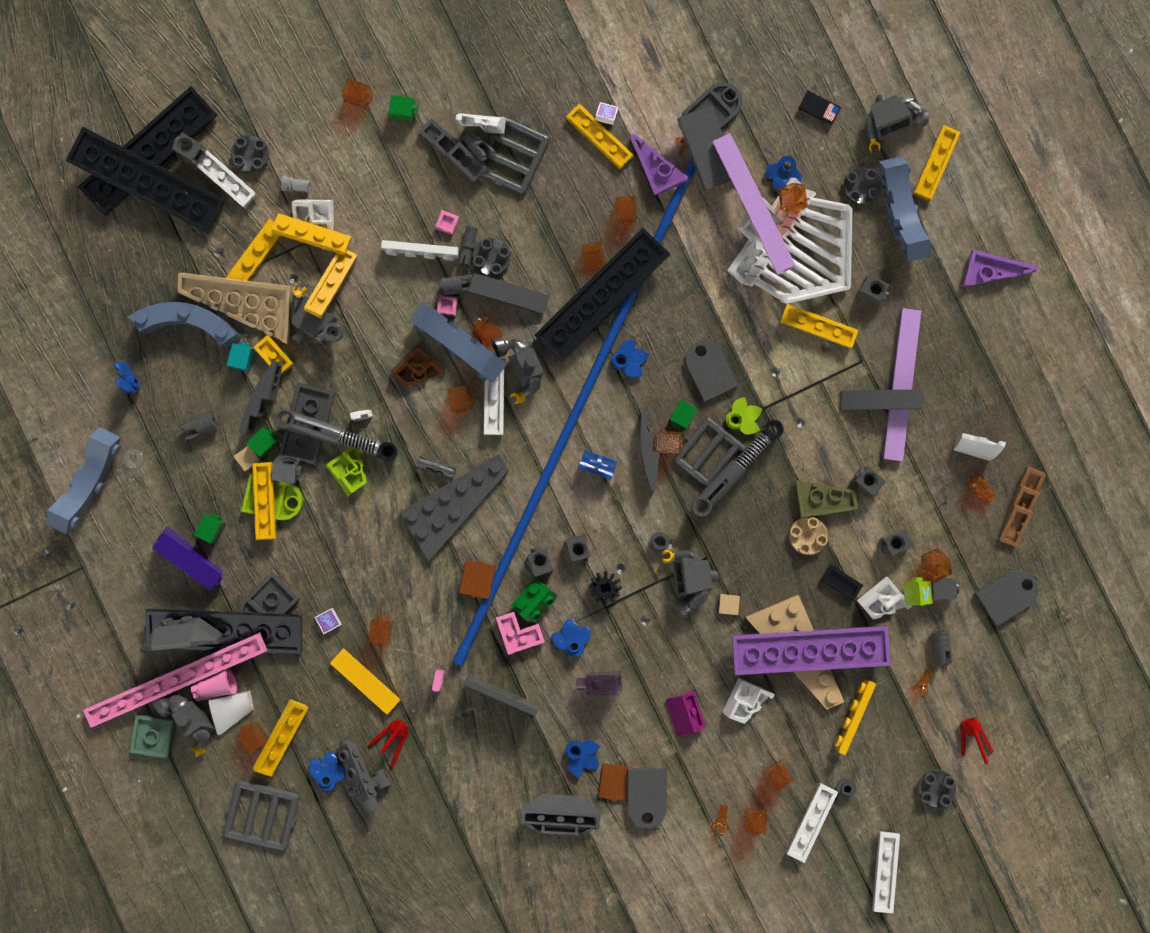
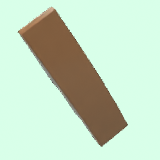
M1026 466L1005 517L999 541L1018 547L1033 515L1032 509L1040 495L1038 491L1046 476L1044 472Z

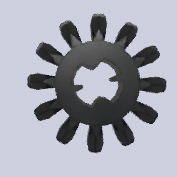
M604 571V578L601 577L600 573H597L599 580L591 579L592 582L596 583V586L589 585V589H596V591L591 593V596L599 594L596 598L597 602L600 601L601 597H604V604H607V597L610 598L611 602H614L612 595L620 596L619 593L615 592V589H622V586H615V584L620 582V579L612 581L615 576L614 573L607 578V571ZM608 582L610 584L609 587H611L610 591L602 592L600 585Z

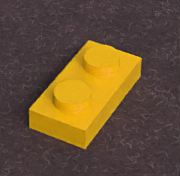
M269 335L265 336L253 347L269 366L273 361L283 362L281 375L294 365Z

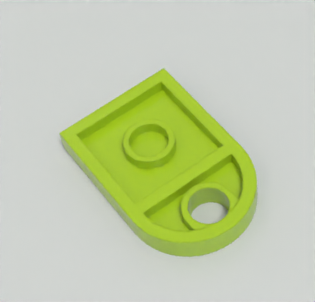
M253 474L249 475L241 509L242 512L255 514ZM274 480L275 517L277 520H290L300 513L303 507V495L294 484ZM291 498H296L298 501V505L294 509L288 506V501Z

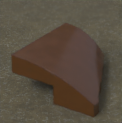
M419 345L411 350L391 370L392 375L404 387L414 385V383L419 381H427L428 378L437 375L442 376L445 373Z

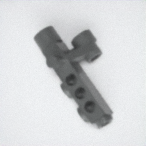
M349 738L340 742V747L337 748L338 756L345 767L346 777L352 784V788L348 789V794L350 796L356 794L358 802H361L365 813L380 807L376 799L377 794L374 787L379 790L390 785L389 777H386L384 770L381 769L372 773L373 777L370 778L355 740L351 742Z

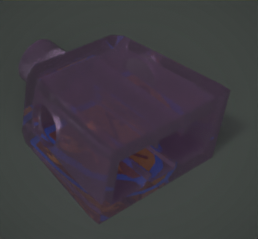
M621 671L591 672L586 675V678L576 679V689L587 690V695H618L622 691ZM594 681H597L599 686H596Z

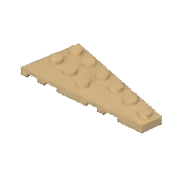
M178 273V293L197 302L204 303L210 306V308L223 312L245 325L261 330L271 337L280 339L281 342L289 343L292 286Z
M795 595L745 617L759 634L813 630L799 595ZM831 669L794 671L796 676L825 709H830L844 703Z

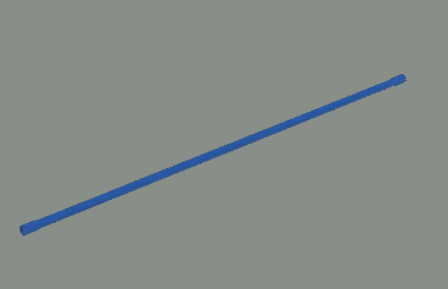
M691 156L683 173L688 177L689 181L677 186L654 235V238L660 244L696 170ZM641 285L623 301L497 567L490 599H482L464 640L452 662L463 666L470 652V647Z

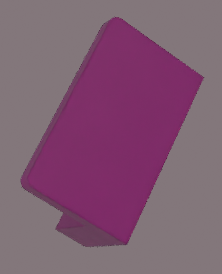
M694 690L666 699L678 736L693 734L706 727Z

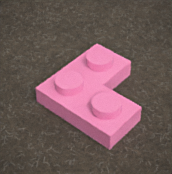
M515 612L496 617L508 655L545 642L539 623L520 629Z

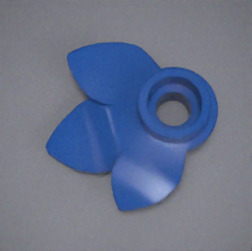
M784 156L778 163L770 164L764 174V177L773 179V188L776 193L782 192L791 177L796 178L800 183L802 180L801 173L796 169V161L791 156ZM786 162H789L791 165L789 169L784 168Z
M627 340L621 344L619 351L613 354L611 363L615 369L623 370L629 377H640L643 375L640 365L646 361L649 354L644 350L635 349L634 340ZM618 358H623V359H624V363H623V364H619V363L617 362V359H618Z
M124 361L122 363H114V367L120 374V378L116 380L115 384L126 393L139 392L140 382L133 376L129 365Z
M567 619L563 624L562 632L553 633L552 639L557 648L566 650L567 654L571 657H578L584 652V645L590 640L591 634L588 626L579 629L574 621ZM573 644L578 645V648L576 650L571 649V646Z
M591 740L583 742L571 741L567 744L565 752L569 758L568 768L576 777L579 778L581 776L583 768H599V762L594 753L597 752L600 746L596 742ZM577 747L579 751L578 753H572L571 749Z
M332 751L327 753L321 762L317 760L310 761V774L317 780L318 787L323 791L332 790L337 782L346 777L344 765H338V759ZM326 777L330 779V782L327 785L323 783V780Z

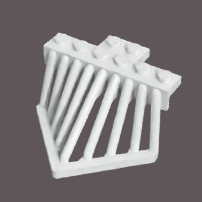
M792 177L772 206L763 198L788 251L834 281V283H830L827 279L817 275L794 259L793 261L796 266L794 269L821 286L815 287L813 283L808 282L791 270L781 273L805 288L799 290L797 286L769 271L766 267L767 265L773 269L774 267L748 214L738 227L748 238V241L727 271L741 284L751 287L755 284L786 304L849 290L851 288L852 208L848 204L814 198L816 195L814 191L807 190L796 178ZM812 205L841 211V219L809 210L807 206ZM803 215L837 226L841 229L840 238L804 222L800 216ZM794 226L837 245L840 248V257L799 234ZM787 236L837 264L840 268V275H837L795 247ZM760 274L790 293H783L760 279Z

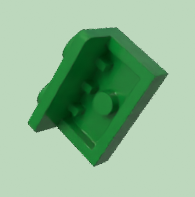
M535 577L511 604V607L526 621L534 624L542 617L544 611L554 603L557 594Z

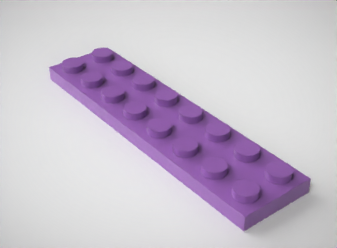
M888 626L732 635L735 675L891 666Z

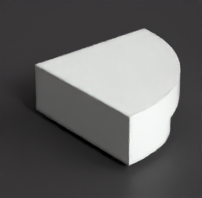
M372 410L350 413L351 420L355 422L373 417Z

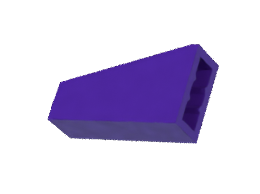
M167 526L156 539L152 549L210 590L213 586L217 587L223 579L221 577L223 571L170 527Z

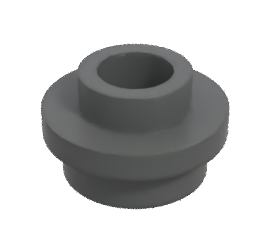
M657 532L652 535L650 545L656 551H664L669 546V538L666 534ZM658 538L663 540V544L660 546L656 544Z
M844 778L838 782L836 789L841 797L851 798L855 795L856 785L851 779ZM847 785L850 786V790L848 792H844V787Z

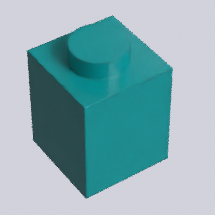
M239 341V345L232 343L227 366L250 372L256 350L250 348L251 344Z

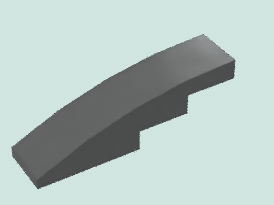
M432 118L419 130L421 136L472 182H475L487 169L464 145L458 142Z
M475 273L472 274L468 288L470 293L539 314L545 313L549 299L548 295Z
M273 361L260 378L244 411L239 432L244 434L253 433L256 418L264 417L268 400H276L283 362Z
M923 390L841 391V410L923 409Z
M641 412L639 431L641 458L650 491H655L660 452H652L655 432H647L649 412Z

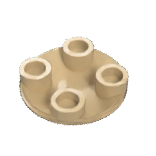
M803 517L792 525L789 532V540L797 552L804 555H813L820 552L827 544L828 532L825 525L817 518Z

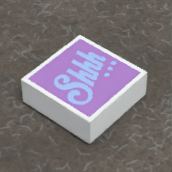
M600 102L595 120L613 125L618 107Z
M333 608L315 617L323 634L342 625Z

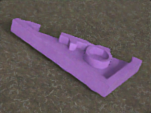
M635 134L630 135L655 196L689 181L685 174L648 146L641 138Z
M972 250L962 286L967 287L1034 273L1037 271L1038 266Z

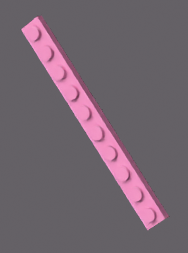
M255 634L88 707L83 712L92 728L267 651L261 634Z

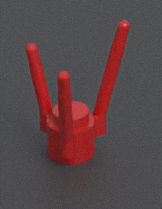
M976 717L963 720V725L959 726L962 756L966 754L965 733H967L968 736H975L984 763L987 765L988 760L979 734L989 752L993 753L994 751L981 727L980 721Z
M396 719L395 722L392 720L369 743V746H372L391 730L389 732L391 734L390 738L380 751V753H384L394 738L399 739L401 737L390 764L391 768L394 767L403 743L409 734L407 731L409 726L399 719Z

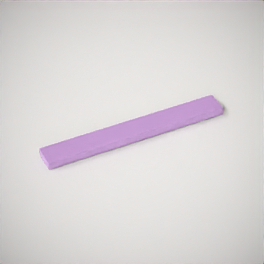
M729 133L714 140L713 145L777 275L796 267L731 134Z
M901 309L891 390H912L922 312L920 310ZM909 409L888 410L882 459L903 461Z

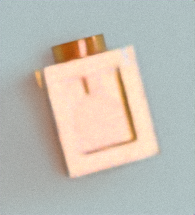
M484 316V318L479 317L473 324L475 326L473 331L489 347L492 346V339L503 335V332L487 316Z

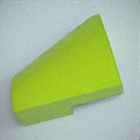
M348 448L325 465L348 496L367 483L366 476L363 473V461L357 448Z

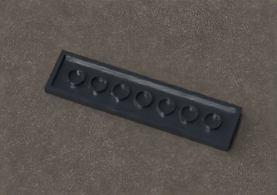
M190 86L123 147L162 166L176 154L172 149L176 137L184 133L193 139L218 114ZM92 174L78 186L104 216H107L130 195Z
M82 127L65 160L209 234L226 201L85 127Z
M642 228L534 336L562 363L670 256V253L650 233Z
M147 609L145 611L146 640L162 620L167 618L180 620V618L185 616H192V618L200 617L222 633V638L217 644L174 649L219 651L260 633L267 648L266 653H302V615L170 609Z

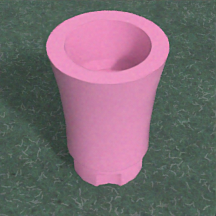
M229 668L191 685V693L197 702L224 695H232L237 692L236 678Z

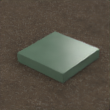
M136 714L129 753L168 759L170 757L175 720Z

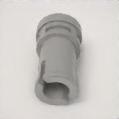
M283 175L281 190L309 193L311 183L310 180L293 179V177Z

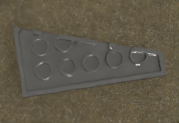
M500 454L400 512L428 562L507 474L509 470Z

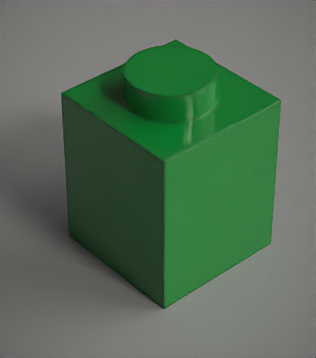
M391 95L390 118L392 120L414 122V116L418 115V105H416L414 98Z
M681 399L669 419V422L672 423L671 426L679 431L681 429L686 430L698 408Z
M262 427L246 444L259 457L265 458L280 441L277 439L278 435L274 430Z
M211 513V515L204 514L193 535L210 544L216 543L226 522L222 521V517L215 513Z

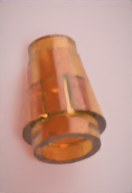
M975 475L968 481L967 486L969 490L987 503L996 497V494L984 477Z

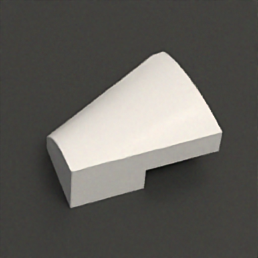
M462 113L456 115V120L462 126H480L486 133H504L506 122L504 117Z
M296 199L292 202L293 218L333 230V200Z
M962 433L957 435L953 450L991 461L1004 449L1006 442L999 441V443H995L987 438Z
M887 576L857 600L873 620L885 614L896 613L895 610L904 607L906 609L913 607L912 605H905L904 595Z
M738 678L722 712L728 718L745 724L753 713L758 712L762 708L760 705L768 698L772 699L775 694L758 685Z
M251 691L208 700L218 735L223 734L227 729L254 710Z

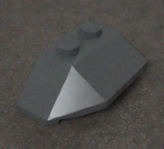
M185 616L180 618V620L167 618L162 620L141 646L140 653L217 644L222 638V633L200 617L192 618V616Z
M541 794L522 806L521 824L527 825L539 833L579 836L593 829H599L601 812L582 796Z

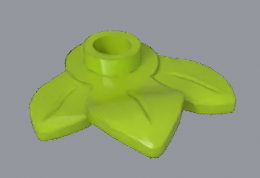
M739 398L733 403L732 411L727 414L726 424L729 428L733 430L739 429L744 434L757 433L760 431V428L754 421L760 416L762 409L753 405L747 406L746 398ZM733 417L738 418L737 424L732 422Z

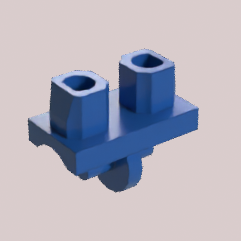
M585 450L579 468L611 480L618 461Z

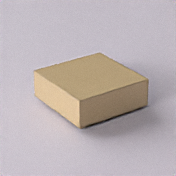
M249 446L234 455V458L244 472L252 468V463L262 461Z
M720 594L718 613L738 615L740 596Z

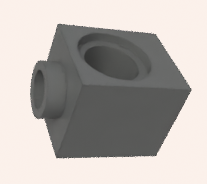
M184 133L175 138L172 147L178 155L196 166L207 150L202 144ZM191 145V149L184 152L185 147Z
M869 274L865 277L857 294L877 305L881 301L884 302L889 294L887 289L890 285ZM871 286L878 288L879 293L877 295L871 292Z
M278 455L273 462L272 480L295 484L303 473V466H300L301 459Z
M861 467L854 474L856 478L852 481L869 497L874 496L886 483L870 467H865L864 469ZM866 475L870 476L872 479V482L869 486H867L864 483V477Z
M900 529L880 538V547L887 556H893L913 547L906 529ZM893 538H896L899 542L895 549L891 546Z
M584 534L565 539L572 562L576 561L577 564L587 562V557H590ZM576 544H581L584 547L583 554H574L573 547Z
M540 546L530 550L531 554H528V558L535 577L553 571L546 548L542 550ZM537 555L544 556L545 564L543 566L535 564L534 559Z
M956 579L928 580L932 581L933 600L957 598L959 584L956 582Z

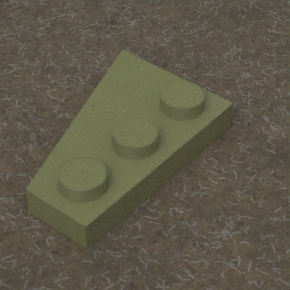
M795 480L800 518L858 510L856 490Z

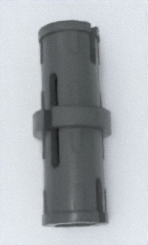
M466 226L464 240L460 245L462 250L458 264L470 266L472 252L476 247L474 243L478 229Z
M419 456L416 468L432 472V475L436 476L437 474L452 480L456 472V468L440 463L441 461H433Z

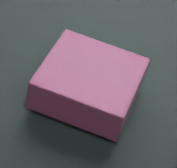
M441 210L435 229L454 235L460 217Z
M439 295L437 311L444 316L456 317L458 297Z
M436 670L432 691L438 692L441 690L445 674L444 670Z

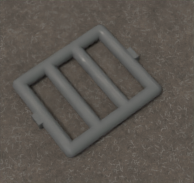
M501 115L499 117L506 118V126L541 142L537 151L501 136L499 133H491L487 144L492 148L496 141L533 158L529 168L498 154L493 158L486 156V161L487 159L493 160L524 174L525 177L521 185L488 170H485L481 176L494 181V184L499 187L503 185L520 194H525L550 138L529 128L530 125L524 122L520 124Z
M706 417L694 433H690L685 439L687 440L686 443L674 456L673 461L703 486L707 487L739 450L743 453L747 447L710 417ZM709 426L717 435L691 466L682 458ZM724 438L732 445L710 474L704 477L697 470ZM718 487L715 489L713 494L717 493V491L719 490Z
M242 780L236 781L231 803L227 805L226 809L228 815L223 836L285 851L288 847L291 830L296 824L297 819L294 818L299 795ZM245 789L253 791L244 831L240 833L232 831L241 791ZM261 793L272 796L262 838L251 835ZM279 798L291 800L281 842L270 840Z

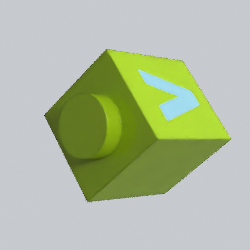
M913 577L911 581L904 582L905 605L933 604L932 581H923V577Z

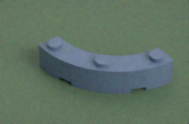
M902 157L879 161L881 184L886 186L887 195L883 196L895 239H900L901 252L908 262L931 257L932 240L927 236L920 223L918 207L914 205L909 181L910 164Z
M424 301L421 302L409 319L415 324L413 326L414 329L420 333L425 331L450 349L448 351L450 355L456 359L460 357L477 371L476 375L484 381L489 379L494 383L507 365L501 358L489 351L487 347L451 321L448 324L447 318Z
M165 302L140 309L129 316L139 332L146 335L168 325L181 324L205 330L224 348H228L232 343L242 338L228 322L216 314L188 303Z
M101 427L89 436L83 456L86 458L83 467L80 466L69 484L71 489L66 496L62 494L48 509L46 525L64 534L78 526L80 518L89 508L96 495L100 494L104 489L103 483L110 471L115 456L121 448L119 445L121 437Z

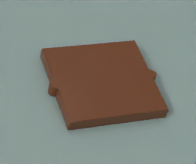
M466 560L459 593L470 595L472 598L490 599L496 566L484 564L482 561L478 563Z
M603 763L598 797L612 799L613 802L616 800L627 802L628 768L633 767L621 766L620 763L617 765Z

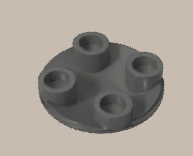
M239 136L235 139L231 148V159L234 165L243 172H258L266 166L269 160V149L264 140L257 136Z
M858 167L846 175L843 182V190L846 197L852 203L866 205L873 202L879 196L881 180L875 169Z
M485 238L477 244L473 251L474 265L484 275H500L510 264V250L499 239Z
M939 769L930 770L918 782V795L922 802L929 807H948L951 805L956 794L955 780L946 771Z

